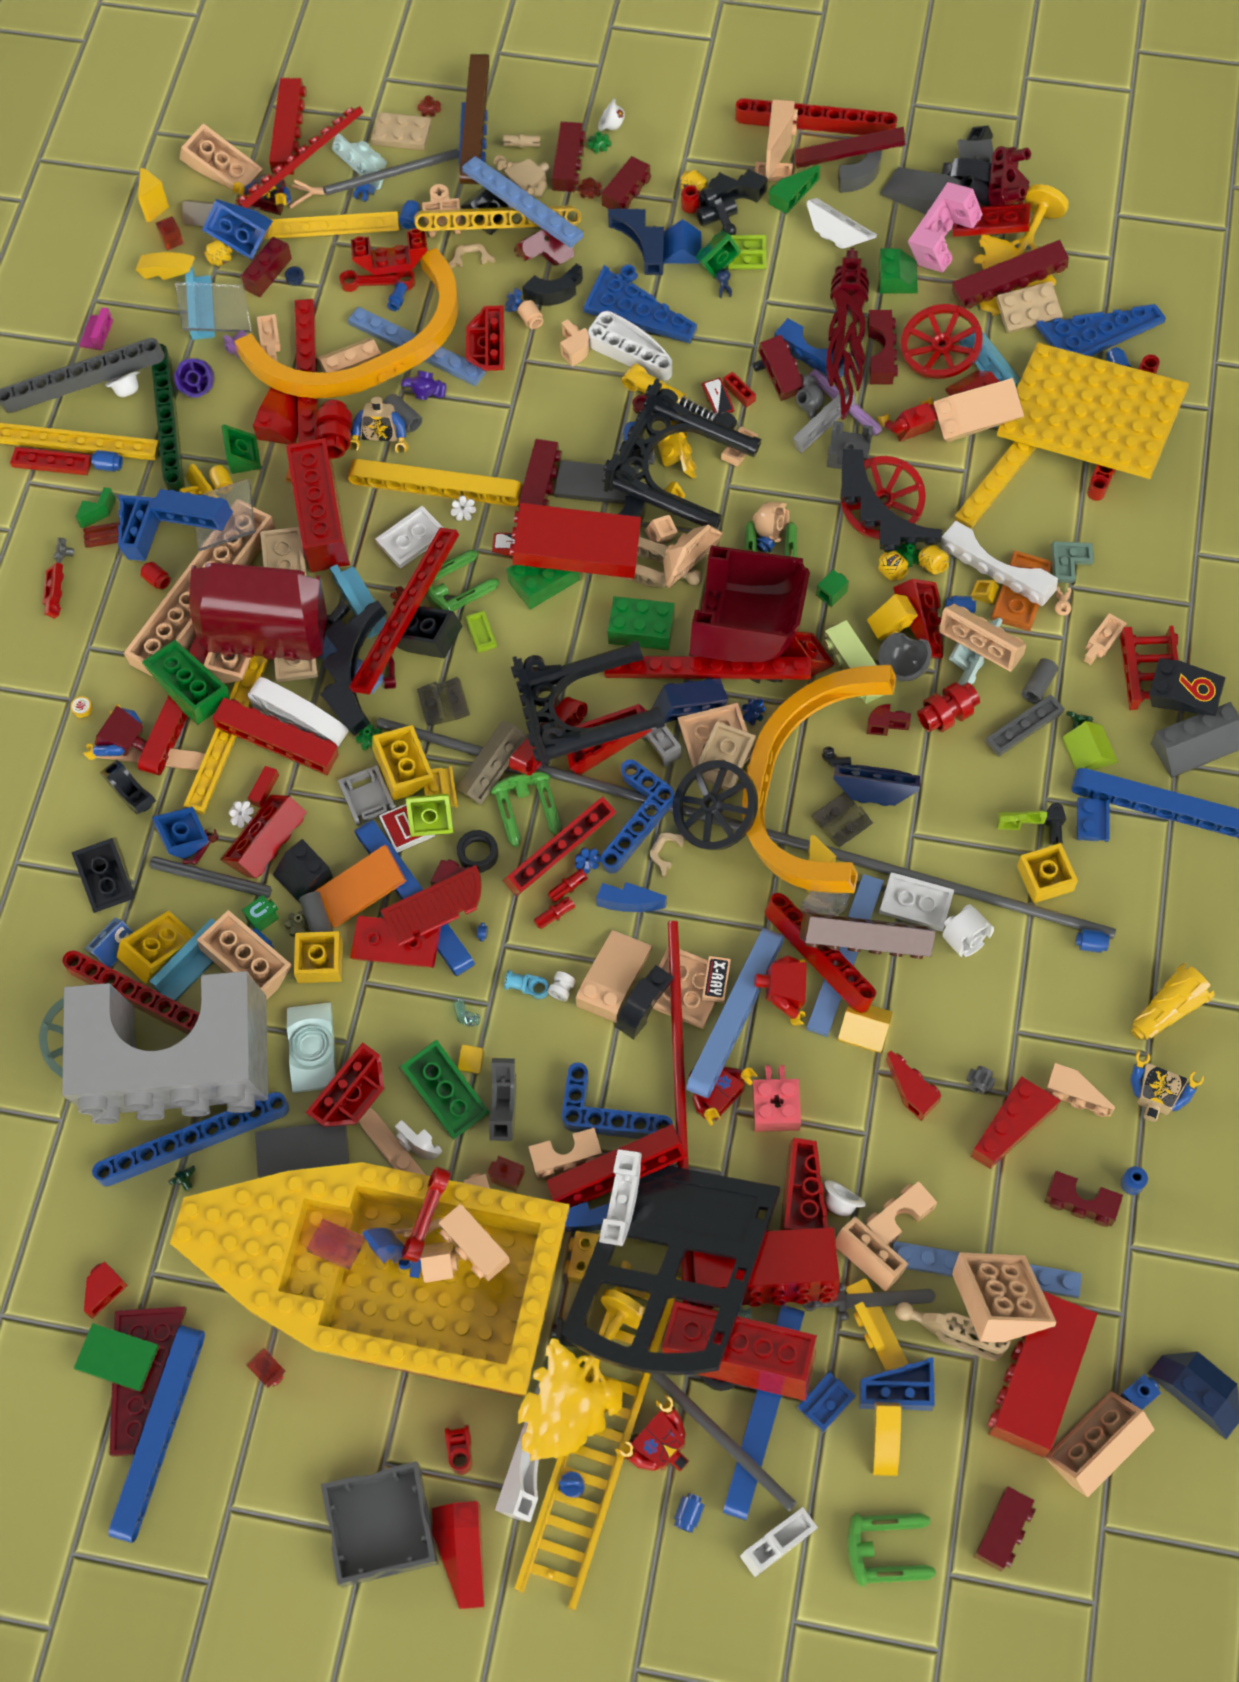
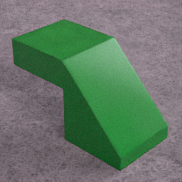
M103 488L97 503L82 500L76 514L80 528H86L110 516L116 501L111 488Z

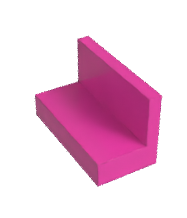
M101 307L98 316H90L79 344L80 347L102 351L113 323L109 308Z

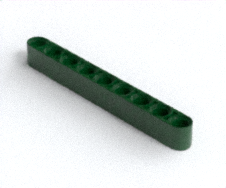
M159 343L165 353V357L160 363L154 364L151 367L162 473L167 490L179 492L180 489L185 488L172 363L167 347Z

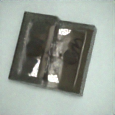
M458 677L441 684L435 681L417 689L428 726L454 721L470 715L462 684Z
M845 792L811 815L823 832L839 848L873 824L861 806L858 807Z

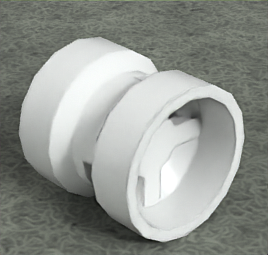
M557 971L554 976L555 982L549 986L547 993L557 1000L566 1002L570 996L569 991L574 987L576 979L565 972Z

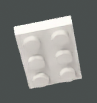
M421 506L378 536L375 541L401 569L425 552L439 528L443 527Z
M891 872L879 914L917 925L929 926L932 929L943 932L944 922L947 918L954 890Z

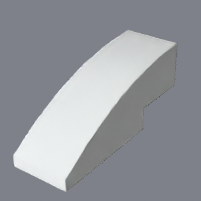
M802 1507L745 1550L740 1558L753 1576L756 1577L808 1537L818 1527Z

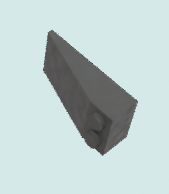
M898 167L882 189L880 195L926 214L947 182L960 185L961 180L950 175Z

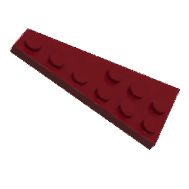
M185 1306L115 1311V1331L157 1344L159 1348L141 1392L112 1383L109 1451L111 1457L135 1455L176 1333L183 1322L187 1310Z

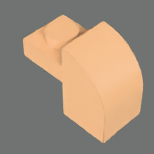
M567 319L562 322V335L566 339L560 342L561 355L573 367L587 357L589 353V335L586 328L579 330L575 324H572Z

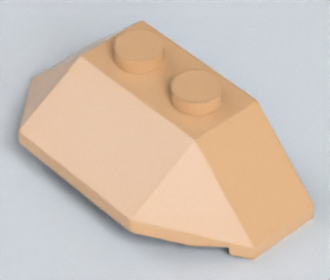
M705 525L692 529L688 534L683 533L678 539V543L675 545L672 543L665 551L667 555L663 561L666 586L668 588L673 586L709 553L711 545L717 546L723 533L710 525Z

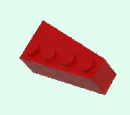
M640 704L573 727H595L647 710ZM652 729L567 754L569 767L576 774L582 775L645 736Z
M1021 1076L974 1148L971 1157L991 1169L1019 1142L1026 1138L1032 1130L1058 1108L1061 1100Z
M794 1137L789 1144L780 1230L829 1228L823 1196V1183L821 1182L820 1175L821 1169L817 1141Z

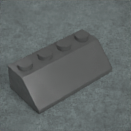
M1231 702L1218 706L1216 716L1199 714L1155 732L1151 745L1170 777L1173 778L1239 751V714Z

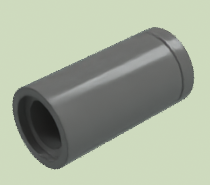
M392 393L385 398L383 404H392L394 406L395 412H398L404 419L406 430L414 432L420 427L422 417L399 396Z
M1046 658L1039 660L1021 692L1025 700L1034 704L1041 701L1058 671L1057 664Z
M311 892L301 896L299 901L310 932H332L333 929L320 892Z

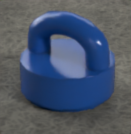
M567 1472L559 1481L560 1490L567 1497L576 1498L583 1493L585 1481L578 1473Z

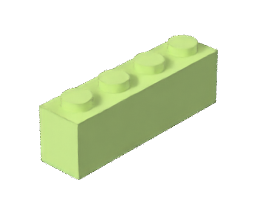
M847 620L825 630L823 643L825 648L834 655V661L837 666H841L844 670L876 665ZM884 695L858 696V698H862L865 704Z

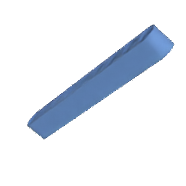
M765 928L761 930L690 1075L686 1086L687 1091L707 1099L710 1097L762 989L754 987L755 974L766 975L767 969L773 964L779 954L784 941V935Z

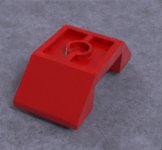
M419 229L406 231L408 245H396L391 248L379 247L376 250H371L369 237L358 236L351 239L352 261L373 275L410 271L428 251L426 233Z

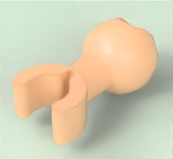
M1058 587L1056 597L1059 599V602L1055 605V611L1058 615L1066 616L1071 611V605L1067 601L1070 598L1071 588H1068L1067 593L1063 595L1060 591L1061 587Z

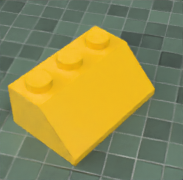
M413 725L373 736L372 749L393 801L414 795L434 779Z

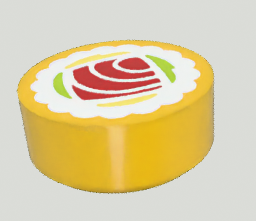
M84 696L75 698L70 705L73 714L79 718L87 717L93 710L91 701Z

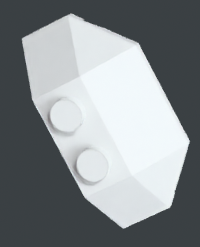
M818 198L808 200L807 207L814 230L819 232L822 238L835 242L837 247L844 249L876 238V233L863 227Z

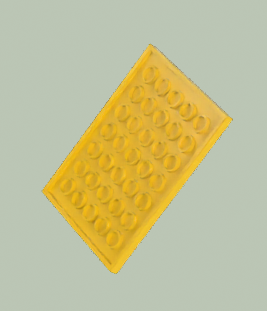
M1037 342L1017 386V393L1024 417L1001 424L998 428L997 436L1151 479L1187 393L1189 383Z

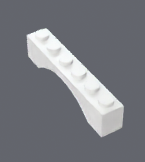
M957 521L942 536L941 549L947 554L953 555L964 564H969L976 568L980 573L990 576L997 583L1011 588L1013 592L1027 597L1032 603L1043 606L1057 590V577L1041 568H1018L996 560L980 546L973 530Z
M540 1381L538 1382V1385H537V1388H536V1391H535V1394H537V1395H539V1392H540V1388H539V1383H540ZM525 1422L495 1511L514 1519L531 1522L538 1501L537 1470L539 1460L531 1461V1455L522 1449L521 1439L528 1425V1422Z

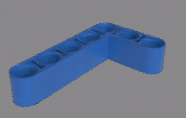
M630 759L623 762L621 766L623 780L647 799L601 855L603 869L611 874L617 873L672 807L674 801V791L670 785L637 761ZM629 769L636 770V773L633 775L626 774ZM646 781L653 782V785L650 787H644L643 783ZM663 793H667L670 795V797L665 800L659 798V796ZM650 809L657 811L653 816L647 815L646 812ZM637 825L643 826V830L640 832L633 831V828ZM622 842L630 843V846L627 848L619 847ZM609 858L617 860L613 865L606 864V861Z
M580 1062L573 1063L569 1067L562 1109L563 1125L568 1131L581 1132L595 1128L598 1135L640 1139L658 1131L657 1127L659 1125L669 1126L673 1124L672 1120L665 1115L585 1107L589 1083L588 1069ZM576 1072H582L584 1074V1076L580 1079H575L573 1077L574 1073ZM578 1093L581 1095V1098L574 1101L570 1099V1096ZM570 1115L579 1117L575 1122L567 1121ZM593 1117L601 1119V1122L597 1125L589 1123ZM615 1120L624 1122L620 1127L612 1125V1122ZM638 1122H643L646 1124V1127L639 1130L634 1125Z

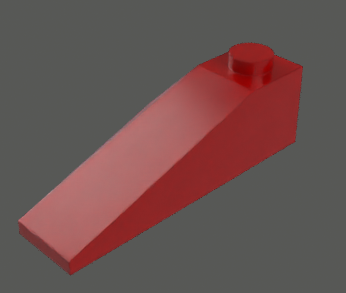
M270 387L258 409L253 424L257 440L287 445L295 444L298 436L297 396Z
M912 578L893 587L894 594L907 596L918 614L909 626L917 640L924 639L930 643L931 658H943L942 635L938 628V625H941V618L938 617L941 600L936 582Z
M478 1501L458 1502L433 1507L432 1534L459 1609L485 1608L480 1503Z

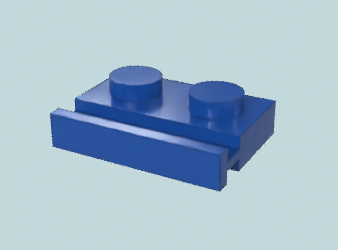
M1078 798L1077 840H1104L1108 842L1110 839V800L1100 801V799Z
M829 1371L806 1397V1401H802L797 1409L805 1414L824 1433L856 1395Z

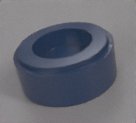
M296 266L288 268L285 272L286 282L293 286L301 284L304 281L303 270Z

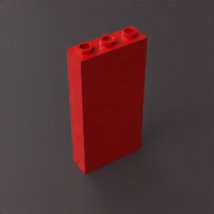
M520 503L519 511L515 510L514 523H517V527L512 529V539H515V543L510 544L509 556H513L514 565L634 579L641 517Z

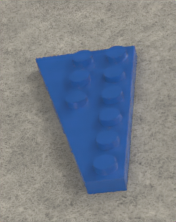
M605 265L583 307L584 313L598 316L601 312L609 311L633 323L642 330L689 344L697 330V324L680 313L676 314L671 311L669 306L659 303L655 300V297L635 284L626 282L621 275L609 271V268Z
M1156 304L1133 307L1132 310L1127 311L1118 309L1106 314L1097 312L1073 316L1072 319L1061 320V318H1056L1052 322L1045 323L1043 320L1037 321L1036 328L1050 346L1093 356L1165 323L1166 317Z

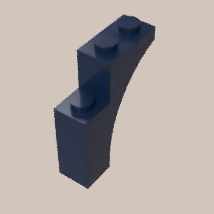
M608 209L609 228L624 233L639 247L644 259V275H663L664 227H646V209Z

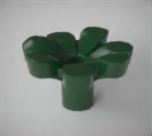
M1072 711L1066 712V716H1070L1074 721L1072 729H1075L1085 721L1093 722L1094 720L1092 716L1077 715Z
M193 1165L185 1169L183 1173L181 1170L174 1174L176 1177L168 1180L169 1184H182L185 1191L191 1189L193 1185L189 1179L196 1170L195 1166Z

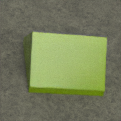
M1085 721L1062 737L1076 770L1079 768L1095 770L1118 763L1102 725Z
M449 794L406 797L411 837L453 833L452 802Z

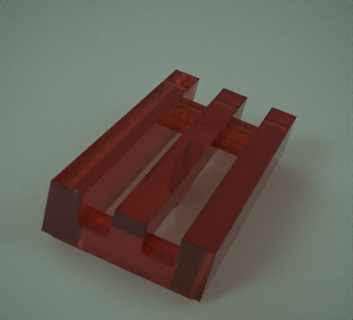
M120 522L83 528L85 547L91 548L118 543V536L112 535H118Z

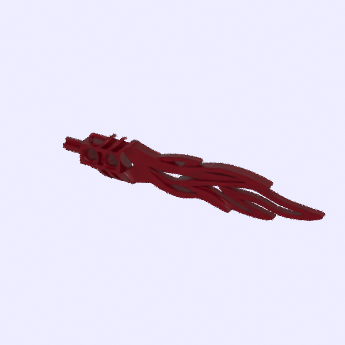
M854 248L847 250L846 257L842 258V266L835 268V274L831 280L830 299L836 312L831 320L828 333V341L830 343L827 349L826 373L830 387L835 383L838 389L842 420L848 415L853 401V386L850 380L849 369H851L856 391H859L863 376L862 366L865 364V354L861 342L865 335L866 321L862 310L869 299V279L867 277V269L861 267L862 258H858V251H854ZM848 311L851 315L852 322L849 325L845 335L846 318ZM857 323H858V325H859V334H858V336H857V330H856V324H857ZM848 344H849L850 352H851V354H852V356H853V358H854V360H855V363H856V365H857L858 373H857V371H856V368H855V365H854V362H853V359H852L851 355L846 351V348H847ZM833 350H834L833 364H832L831 355H832V352H833ZM842 358L844 360V380L849 394L847 403L845 402L844 387L838 373Z

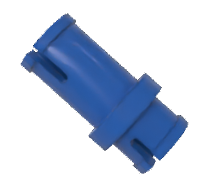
M402 282L396 283L393 294H390L387 307L391 311H398L404 302L403 297L407 286Z

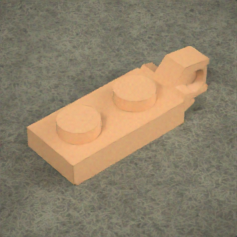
M276 314L257 317L260 345L271 358L277 361L276 352L280 351L281 344Z
M1109 613L1089 639L1085 648L1088 652L1085 655L1084 662L1091 665L1097 656L1099 658L1105 656L1127 623Z

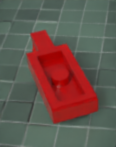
M58 562L45 572L42 603L45 605L44 615L53 619L60 615L61 584L64 578L63 564Z

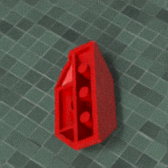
M503 305L484 306L481 312L466 326V361L484 371L505 369Z
M362 1042L305 1113L323 1127L356 1125L384 1091L380 1055Z

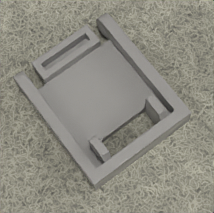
M377 765L338 780L356 825L360 824V817L366 822L388 812L387 806L391 810L395 809L393 800ZM369 777L372 780L371 783L353 789L351 785Z

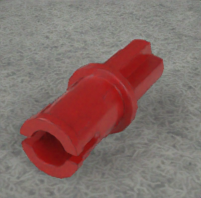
M578 869L568 878H563L562 883L549 891L548 897L550 900L556 902L567 893H573L577 886L588 880L586 873L582 869Z
M567 896L554 906L550 905L547 911L534 918V923L537 928L542 929L554 920L559 921L561 916L575 908V904Z

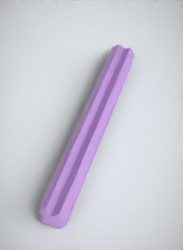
M814 369L809 374L816 377L817 386L832 399L839 393L835 385L830 387L828 379L822 373ZM856 403L850 408L849 414L863 426H873V435L877 436L882 431V426Z

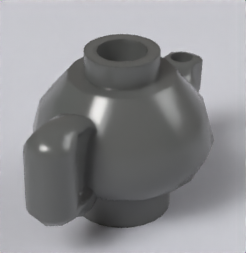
M805 375L803 378L804 387L797 393L796 401L801 409L807 412L811 420L817 415V410L822 406L824 395L822 390L816 386V377Z

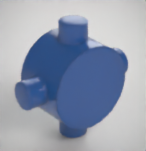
M483 922L481 925H478L477 938H480L481 942L487 938L488 926H485Z

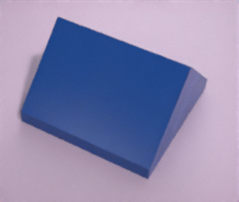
M682 219L664 231L663 264H699L695 256L701 249V231Z
M193 807L152 817L168 854L187 859L209 842Z

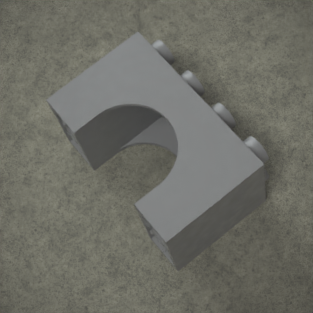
M247 971L201 975V1010L196 1025L182 1041L172 1047L159 1051L137 1049L134 1034L135 1007L110 983L64 987L62 1096L78 1107L79 1113L91 1116L92 1123H118L120 1121V1113L137 1112V1119L159 1120L165 1117V1109L182 1108V1115L205 1116L210 1114V1105L227 1104V1111L244 1113L255 1110V1101L268 1100L267 996Z

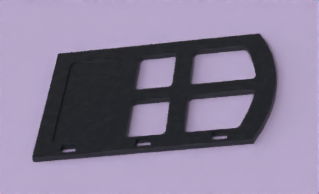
M672 1166L664 1167L640 1178L635 1208L626 1238L668 1246L660 1271L654 1275L610 1266L609 1262L616 1245L600 1243L598 1239L561 1331L562 1337L578 1349L597 1359L633 1371L663 1375H689L719 1371L781 1191L780 1186ZM760 1209L767 1210L764 1220L757 1218ZM687 1251H695L735 1259L736 1263L728 1286L722 1289L676 1279L685 1253ZM738 1270L746 1271L742 1281L736 1279ZM602 1284L650 1293L633 1342L628 1347L613 1342L585 1326ZM676 1298L719 1308L705 1350L687 1353L649 1351L668 1299ZM716 1333L724 1334L720 1345L713 1343Z

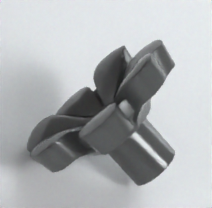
M58 537L57 552L54 553V559H56V563H61L65 555L73 556L74 549L66 547L65 538Z

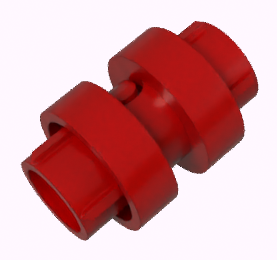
M328 400L317 411L315 440L325 438L331 459H337L342 457L345 451L350 448L352 414L344 402Z
M954 682L943 688V696L934 693L924 699L923 708L917 711L918 719L927 732L935 729L939 732H944L955 725L954 718L963 721L974 715V707L980 704V697L972 684L967 682L961 686L959 683Z

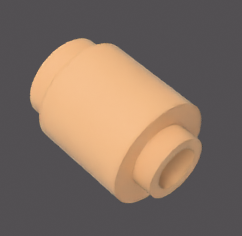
M532 300L523 301L519 305L517 312L527 327L536 329L542 325L543 315Z

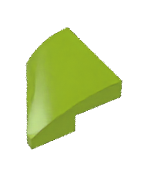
M1047 811L998 812V829L1019 830L1022 823L1044 824L1047 818Z

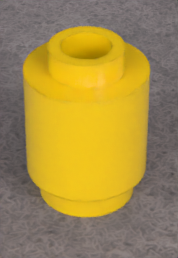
M221 465L211 468L209 478L216 494H230L234 489V484L228 470Z

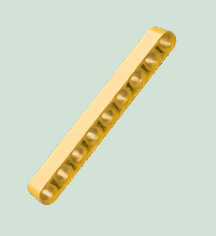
M547 206L573 225H577L581 221V213L574 206ZM513 207L418 211L414 216V223L421 231L540 227L523 214H521L518 222H513V214H521ZM575 211L576 217L573 220H568V213ZM478 214L484 216V220L481 223L474 222V218ZM501 214L502 220L498 223L494 222V215ZM458 215L465 216V221L462 224H458L455 221ZM422 216L428 218V222L425 225L418 224V219ZM439 216L447 218L446 222L442 225L437 223Z
M354 459L352 461L348 475V481L358 486L453 499L465 496L466 500L471 498L475 502L505 506H518L523 487L522 483L511 479L363 459Z

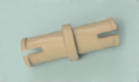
M520 133V135L503 134V147L513 146L520 147V149L524 147H540V135H524V133Z

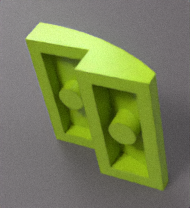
M731 235L742 252L728 265L729 270L766 269V235Z

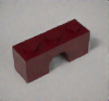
M1055 1171L1048 1188L1045 1203H1048L1051 1208L1056 1210L1065 1209L1070 1211L1075 1217L1082 1219L1085 1217L1094 1220V1223L1103 1227L1114 1224L1123 1194L1100 1187L1095 1199L1084 1200L1076 1192L1078 1178Z

